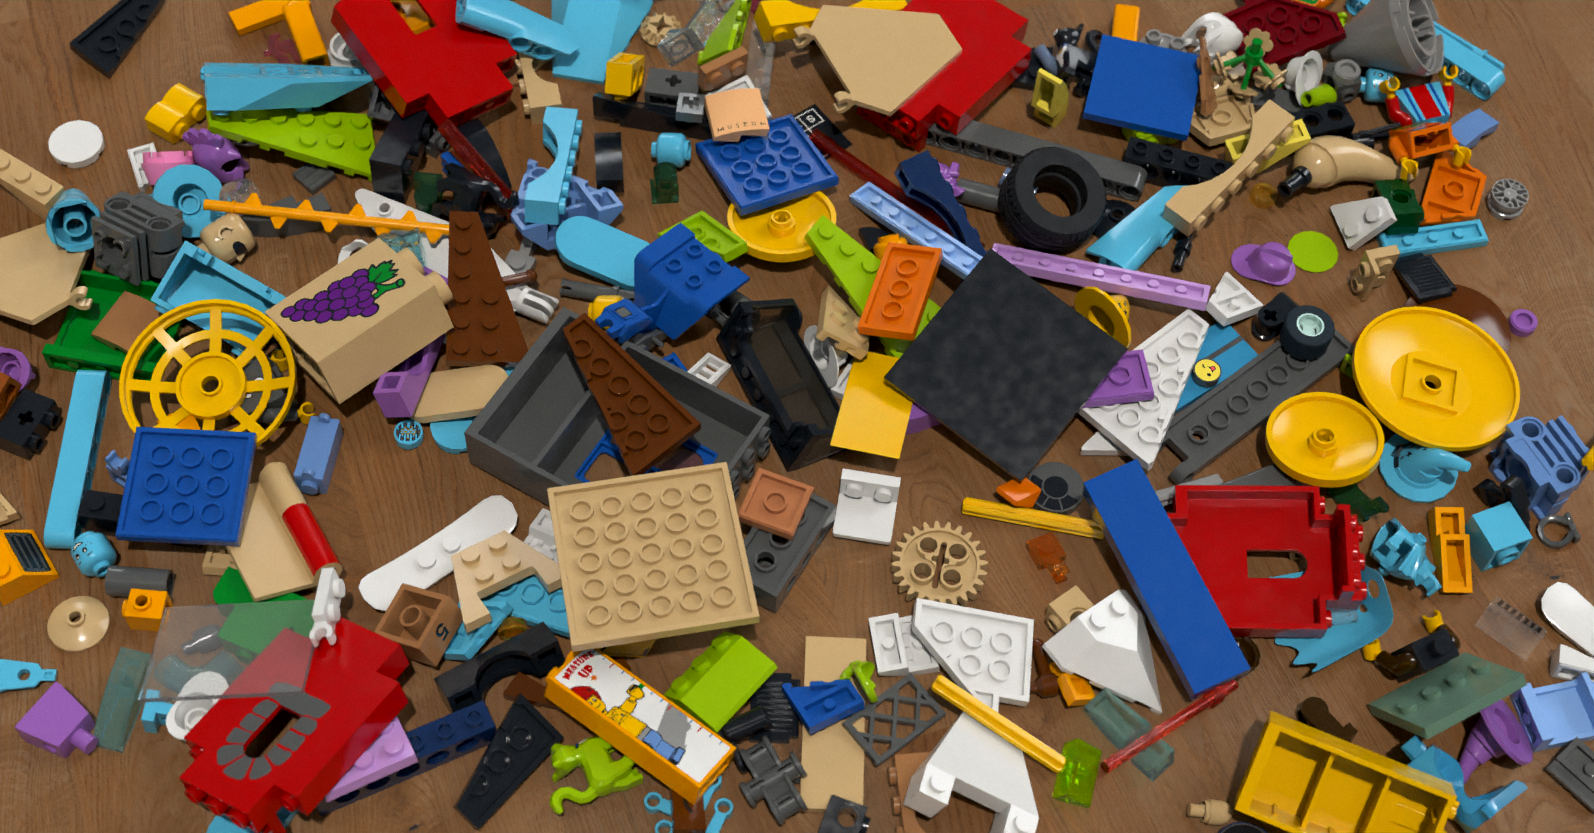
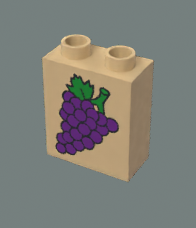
M380 238L372 241L265 311L266 316L274 321L284 333L293 351L295 361L339 404L454 327L444 306L453 300V295L444 279L436 271H432L425 276L421 263L409 248L405 247L396 253Z

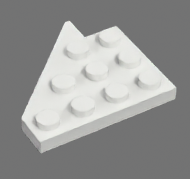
M920 598L915 600L912 631L960 688L996 712H998L999 702L1027 706L1030 695L1034 619Z

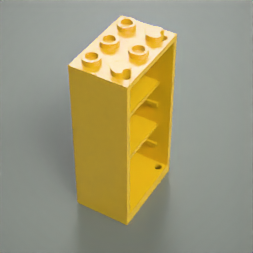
M1270 710L1237 791L1235 810L1290 833H1447V831H1444L1447 819H1454L1459 802L1456 801L1457 795L1452 783Z

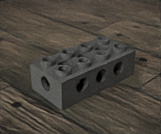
M813 494L793 541L752 527L743 541L756 602L774 613L777 612L833 526L836 514L835 504Z

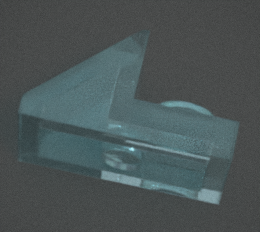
M415 228L404 235L382 233L376 237V239L380 238L396 253L405 247L409 248L417 257L422 267L425 266V249L419 228Z

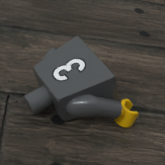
M276 349L271 353V358L266 356L270 363L273 379L284 377L282 371L288 369L283 351ZM257 358L251 360L243 368L247 381L264 380L262 367ZM288 388L271 392L266 409L256 421L258 424L274 422L284 405ZM263 392L246 394L240 407L249 416L259 404ZM294 397L289 412L282 422L296 421L300 417L302 423L309 424L310 417L316 416V414H306V412H313L314 405L310 402H305L300 406V409H296L295 406L298 405V402ZM232 415L228 416L231 421H236Z

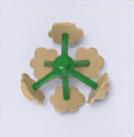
M1253 28L1249 36L1244 37L1243 42L1246 44L1244 55L1237 57L1235 52L1228 51L1225 56L1220 57L1219 52H1216V59L1212 60V69L1215 70L1217 75L1222 74L1224 81L1227 80L1228 75L1232 80L1244 75L1242 85L1234 84L1228 86L1234 92V96L1239 97V99H1249V96L1252 95L1258 96V92L1247 88L1253 67L1259 66L1258 71L1253 74L1256 87H1263L1264 91L1269 88L1272 90L1281 88L1282 84L1286 81L1283 77L1286 76L1287 69L1281 71L1275 63L1271 65L1264 63L1262 57L1265 55V52L1272 50L1273 42L1269 39V32H1262L1258 28ZM1243 63H1245V64L1247 65L1246 71H1245V68H1244V66H1243Z

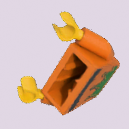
M1451 122L1416 123L1389 131L1387 145L1397 163L1402 164L1400 178L1403 180H1407L1408 173L1416 178L1418 163L1410 159L1448 150L1455 153L1452 162L1460 167L1463 162L1468 164L1471 157V150L1467 147L1459 146L1460 142L1452 135Z

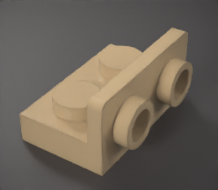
M1397 245L1366 250L1351 278V288L1354 293H1357L1360 301L1367 300L1373 287L1380 286L1386 282L1400 255Z

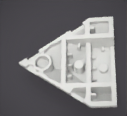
M1117 590L1076 617L1042 646L1061 671L1070 675L1076 673L1089 679V683L1132 703L1135 700L1150 707V711L1159 715L1163 713L1145 613L1126 590Z

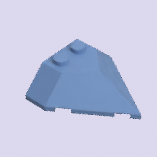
M529 158L527 170L523 175L518 191V204L512 210L511 220L523 236L546 250L555 249L554 238L557 229L568 218L586 216L610 225L622 212L624 205L612 190L605 187L599 190L588 186L587 180L573 175L572 182H570L569 198H566L565 215L560 214L558 225L525 222V195L528 183L548 171L547 168L539 167L537 161Z

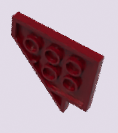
M1244 0V6L1222 14L1235 23L1238 30L1243 34V39L1245 36H1249L1253 28H1258L1262 32H1269V39L1273 42V48L1271 51L1265 52V55L1262 57L1264 63L1269 65L1275 63L1280 66L1296 57L1304 56L1312 50H1319L1347 38L1336 12L1292 0ZM1243 41L1237 49L1239 56L1245 54L1246 44ZM1243 63V66H1244L1245 71H1246L1247 65H1246L1245 63ZM1259 66L1252 68L1250 78L1258 71Z

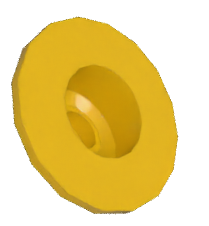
M1086 286L1077 292L1074 300L1075 310L1126 348H1129L1132 338L1131 328L1128 323L1130 312L1128 299L1124 295H1108L1097 287Z

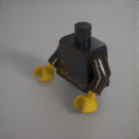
M1434 610V617L1428 618L1423 615L1427 632L1432 634L1392 653L1385 650L1381 651L1379 639H1375L1370 644L1363 646L1362 651L1365 660H1376L1379 665L1395 675L1398 683H1401L1460 656L1458 650L1461 647V641L1444 624L1440 611Z

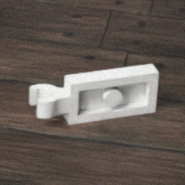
M334 567L322 568L311 615L314 620V626L309 634L314 647H318L319 640L326 636L330 645H334L337 639L334 631L336 621L340 620L341 598L345 596V584L342 579H339Z

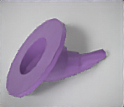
M1502 699L1481 710V716L1471 730L1459 761L1463 771L1464 784L1480 763L1483 765L1494 756L1499 758L1507 754L1515 762L1523 766L1532 762L1533 752L1527 735L1514 713Z

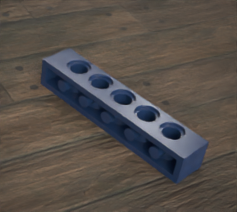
M484 700L406 732L405 734L416 754L418 762L329 802L324 797L317 805L320 816H324L488 746L496 733V727Z

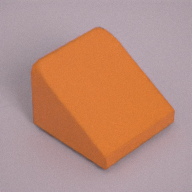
M1025 478L1022 483L1012 479L996 489L997 493L1013 506L1033 508L1041 493V489L1028 478Z

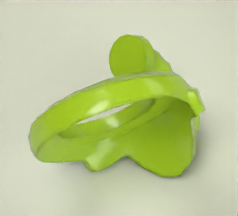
M860 660L851 662L842 672L839 680L849 679L852 682L851 676L855 674L870 702L876 703L879 701L874 691L876 685L870 679L875 669L874 664L869 661Z

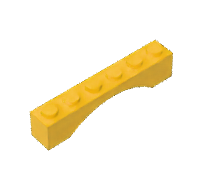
M789 0L760 1L753 18L764 42H781L797 38L794 33V28L804 26L811 28L820 9L795 4ZM862 0L848 7L900 11L907 5L906 0Z

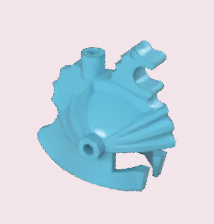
M1395 517L1383 525L1377 533L1370 551V556L1380 564L1378 567L1380 573L1384 576L1390 574L1399 579L1414 580L1416 586L1422 584L1426 588V594L1429 597L1442 588L1435 575L1432 574L1436 567L1429 562L1430 560L1425 553V543L1427 542L1425 536L1421 533H1410Z

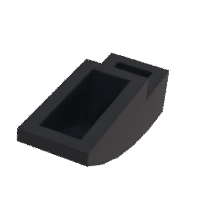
M621 132L594 133L597 189L600 190L602 187H605L614 193L624 192Z

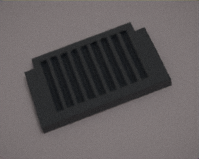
M1423 253L1399 257L1393 267V270L1418 303L1450 297L1457 290V287L1432 255L1424 256Z
M772 673L751 696L750 710L760 705L764 707L773 727L750 737L749 742L758 743L762 741V736L765 734L771 743L789 744V738H799V717L782 693L781 686L785 683H791L792 687H800V680L791 679V673Z

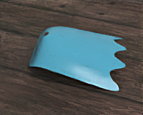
M1365 566L1364 571H1361V582H1366L1367 597L1366 600L1362 601L1367 608V612L1363 613L1359 608L1326 609L1331 610L1332 625L1331 628H1327L1323 638L1277 637L1275 639L1277 645L1294 647L1299 651L1298 656L1293 661L1294 665L1316 663L1317 666L1312 672L1318 671L1369 644L1389 629L1394 614L1384 579L1378 571L1368 566ZM1306 571L1269 578H1298ZM1370 580H1374L1378 584V598H1373L1369 593L1368 583Z

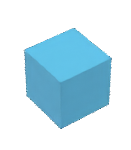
M1510 501L1473 514L1465 525V534H1469L1470 554L1481 572L1519 559L1533 538Z

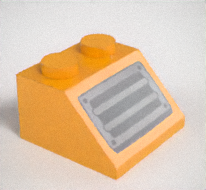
M0 530V602L3 606L60 577L34 530Z

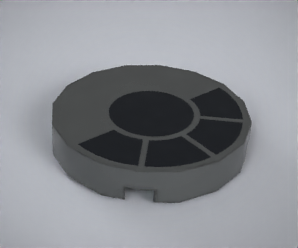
M1048 462L1039 465L1030 473L1028 479L1041 489V493L1033 506L1036 510L1069 515L1080 506L1083 499V480L1079 473L1071 466L1060 462Z

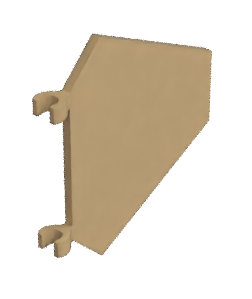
M822 5L811 28L804 26L794 28V33L797 38L793 39L795 46L803 48L812 40H815L847 91H840L834 94L838 103H834L833 107L838 114L846 112L853 105H857L891 116L962 53L961 46L940 15L933 13Z
M46 223L0 238V315L35 325L68 305L80 310L90 309L93 302L92 298L84 299L88 288L85 286L76 288L91 248L83 252H69L65 248L57 244L55 245L47 234Z

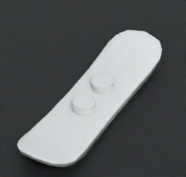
M502 495L490 496L423 543L367 574L361 580L358 587L363 599L374 609L386 611L402 583L426 590L430 589L454 572L451 555L504 530L510 534L512 533L518 517L512 502Z
M1557 582L1547 588L1541 599V610L1545 619L1557 632L1594 659V606L1567 583Z

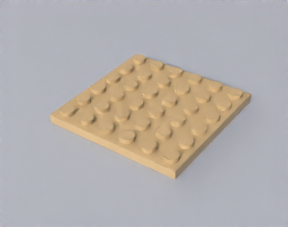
M727 462L547 488L572 652L759 623L760 616Z

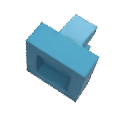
M148 691L141 717L145 732L158 734L160 725H166V717L174 704L164 702L161 692Z

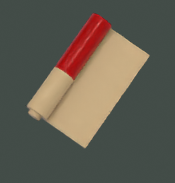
M282 462L267 464L260 472L259 482L249 485L239 546H226L254 602L318 586L322 568L334 567L338 576L342 572L341 563L287 465Z

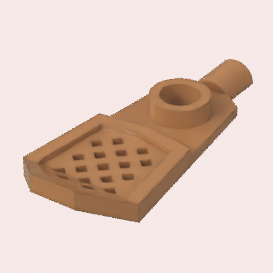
M1202 36L1199 37L1200 56L1197 57V66L1199 71L1202 72V75L1199 76L1201 115L1207 117L1217 108V101L1206 38Z

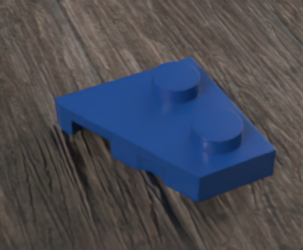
M849 679L834 680L832 682L811 681L810 686L792 687L791 683L781 685L782 693L810 735L865 708L863 698Z

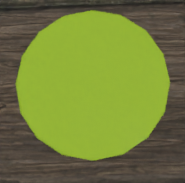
M1303 231L1294 235L1289 241L1288 250L1293 255V263L1305 271L1313 273L1324 272L1331 269L1337 262L1338 250L1336 245L1329 237L1322 233Z

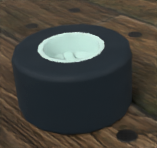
M1310 305L1295 307L1286 316L1280 331V342L1284 350L1291 356L1302 360L1319 358L1327 351L1335 333L1334 322L1330 315L1318 307Z

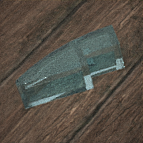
M124 647L120 648L105 688L93 735L99 740L96 747L123 753L145 702L146 695L144 690L156 665L151 654Z
M1104 688L1084 706L1085 712L1109 741L1151 781L1156 780L1174 763L1175 749L1151 731V724L1108 689Z

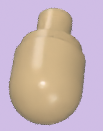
M1207 799L1202 800L1201 804L1189 803L1187 814L1188 816L1200 817V821L1205 822V824L1221 826L1231 820L1232 809L1225 801Z

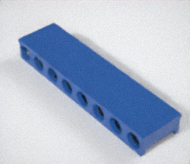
M1138 459L1083 482V496L1191 701L1199 695L1227 682L1246 676L1251 668Z

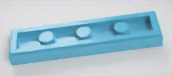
M1480 219L1419 227L1418 233L1386 236L1385 232L1379 233L1376 237L1379 248L1397 245L1400 252L1399 257L1417 253L1426 255L1483 247L1489 241Z

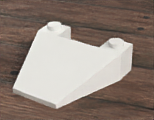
M962 711L911 777L903 805L932 818L948 805L950 794L953 790L996 811L990 833H1035L1039 816L1023 751Z

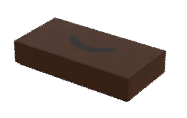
M669 788L673 833H705L706 821L703 795L693 805Z

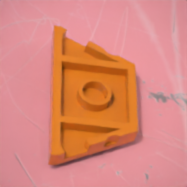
M1448 151L1436 153L1421 203L1424 209V220L1420 222V225L1448 224L1474 220L1487 176L1478 169L1473 168L1469 163L1465 164L1463 162L1460 167L1454 165L1452 162L1454 156Z

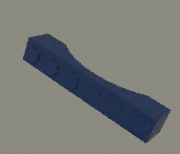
M927 150L900 162L894 174L906 195L932 210L944 222L953 238L984 257L988 251L982 246L976 228L970 225L965 208L962 204H958L953 195L952 185L941 174L937 159L932 157Z

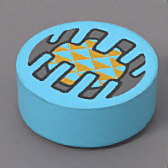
M404 420L398 423L394 429L396 444L407 450L417 448L424 439L422 426L414 420Z

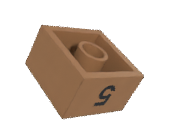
M402 583L374 632L399 643L407 658L436 667L463 618L461 609L450 596Z

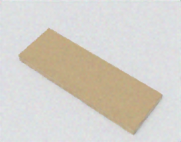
M806 636L804 686H810L811 681L832 682L839 680L840 675L851 662L857 660L866 661V639ZM854 674L851 676L852 684L863 698L865 704V692ZM852 715L811 735L802 723L801 765L808 776L801 777L800 795L808 809L806 811L800 810L799 812L825 813L832 794L863 805L864 750L842 726V723ZM860 718L852 725L858 732L865 733V718Z

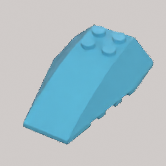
M551 0L552 20L563 25L579 46L570 56L557 53L552 58L553 77L604 85L607 61L619 52L626 51L630 45V39L634 33L637 34L641 27V22L651 12L654 0Z

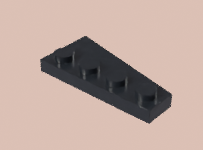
M165 0L119 1L69 43L70 49L110 79Z
M521 693L517 694L453 807L475 830L479 829L543 761L551 752V747L564 738Z

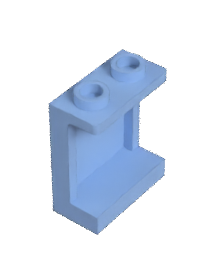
M1587 672L1580 673L1572 681L1532 688L1531 683H1526L1525 687L1515 691L1510 696L1533 753L1567 746L1576 737L1583 742L1594 740V682L1590 680Z

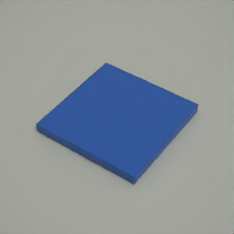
M1103 34L1083 119L1187 141L1200 82L1199 76L1201 72L1197 66V57L1200 55Z
M792 114L768 121L770 130L767 136L741 135L739 142L713 141L712 138L696 143V152L740 216L839 185V177Z
M136 427L115 537L117 540L239 546L257 443L256 433Z

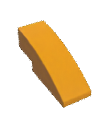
M1434 507L1428 510V522L1434 566L1436 567L1438 582L1442 586L1440 588L1441 593L1471 594L1473 589L1469 534H1465L1464 507Z

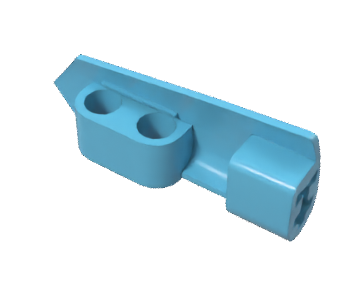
M510 0L456 1V23L480 32L486 30L507 38L510 45L517 52L536 59L548 60L557 53L570 56L579 48L574 38L563 25Z
M1186 185L1163 187L1086 250V253L1100 257L1099 264L1137 271L1158 246L1163 248L1179 231L1163 219L1165 204Z

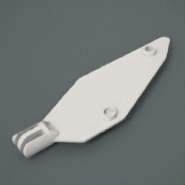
M359 189L355 192L358 204L362 205L366 216L401 220L407 211H413L419 222L449 225V222L369 190ZM391 230L385 240H382L396 253L405 247L409 248L422 265L448 278L449 236L442 235L435 244H430L425 233ZM491 248L501 277L515 274ZM525 283L506 287L514 312L544 324L548 323V317H551L554 312L553 308H556L559 304L557 298L532 289Z

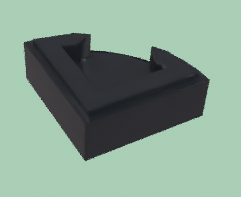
M875 227L859 228L858 233L866 249L872 254L874 253L873 246L878 243L877 238L890 235L886 231Z

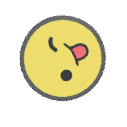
M1208 358L1200 359L1193 367L1192 378L1196 384L1202 387H1212L1219 382L1222 370L1216 361Z

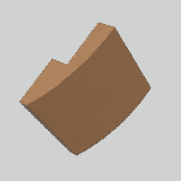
M124 291L91 333V336L116 351L118 348L127 354L140 333L150 323L163 315V313L154 309L156 304L138 295ZM156 338L148 345V347L146 348V350L144 351L139 360H141L144 357V355L147 353V351L150 349L153 343L157 340Z

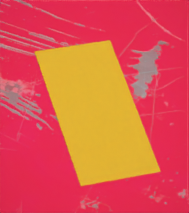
M868 352L862 360L854 357L830 443L831 446L896 459L900 458L913 401L884 380V376L899 358Z

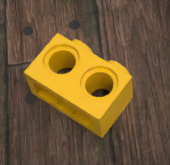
M619 52L608 60L605 93L613 94L612 97L616 99H628V96H632L643 87L645 55Z

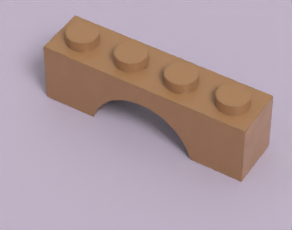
M931 752L894 755L893 765L888 766L889 785H895L896 796L891 797L893 815L899 816L900 824L895 826V833H926L916 820L915 810L903 805L911 777Z

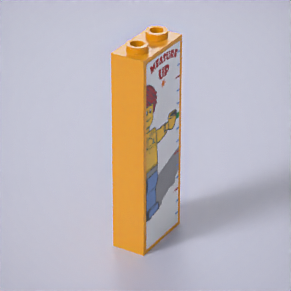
M598 648L576 652L571 650L565 659V663L560 668L554 667L546 677L547 687L544 696L693 805L728 768L732 761L736 747Z

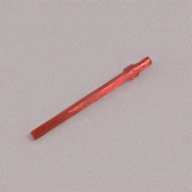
M1232 680L1203 693L1202 698L1101 762L1102 770L1105 773L1111 772L1204 710L1215 708L1224 701V697L1238 689V683L1236 680Z

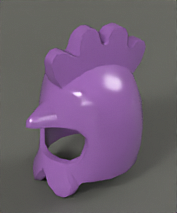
M190 128L187 132L183 133L182 139L192 146L194 161L197 166L209 170L220 183L229 181L241 183L243 181V171L249 170V164L243 159L231 139L222 137L219 134H213L204 128L200 130ZM238 159L237 166L231 172H226L221 168L226 162Z

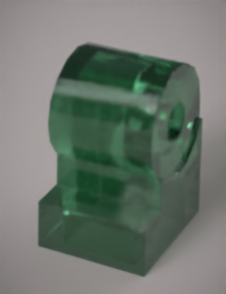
M670 162L656 164L653 168L654 179H650L652 204L679 202L676 165Z
M415 172L413 182L415 187L414 201L417 210L431 215L433 203H442L444 192L436 190L437 180L443 178L442 174Z

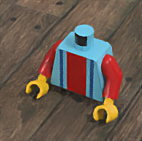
M1453 65L1450 67V76L1446 74V66L1441 67L1438 76L1443 81V85L1438 81L1398 90L1400 81L1397 77L1389 78L1391 87H1389L1387 80L1382 81L1379 85V90L1383 94H1387L1385 102L1390 121L1400 123V127L1416 123L1447 122L1452 117L1454 85H1452V79L1458 75L1457 66Z

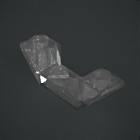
M698 0L701 6L685 28L671 29L667 32L657 48L670 67L677 65L705 47L706 41L728 12L725 0Z

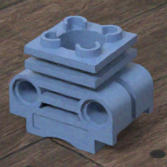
M1563 415L1557 417L1555 421L1553 419L1548 421L1546 425L1539 419L1531 416L1523 417L1505 426L1504 438L1501 439L1496 449L1489 453L1494 461L1488 470L1499 483L1510 476H1517L1524 480L1530 501L1528 509L1532 511L1540 522L1548 515L1557 514L1572 492L1577 490L1589 470L1587 466L1582 465L1581 460L1590 449L1585 446L1576 434L1574 427L1566 421Z

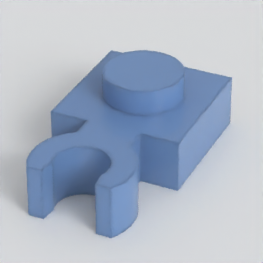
M112 450L105 457L107 471L112 481L125 488L130 461L126 457L123 459L119 458L116 451Z

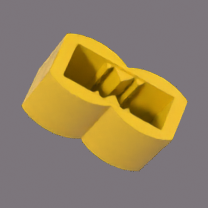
M178 83L165 94L162 101L156 103L146 114L144 119L148 130L175 144L182 139L184 132H187L192 125L205 117L206 101L204 96Z

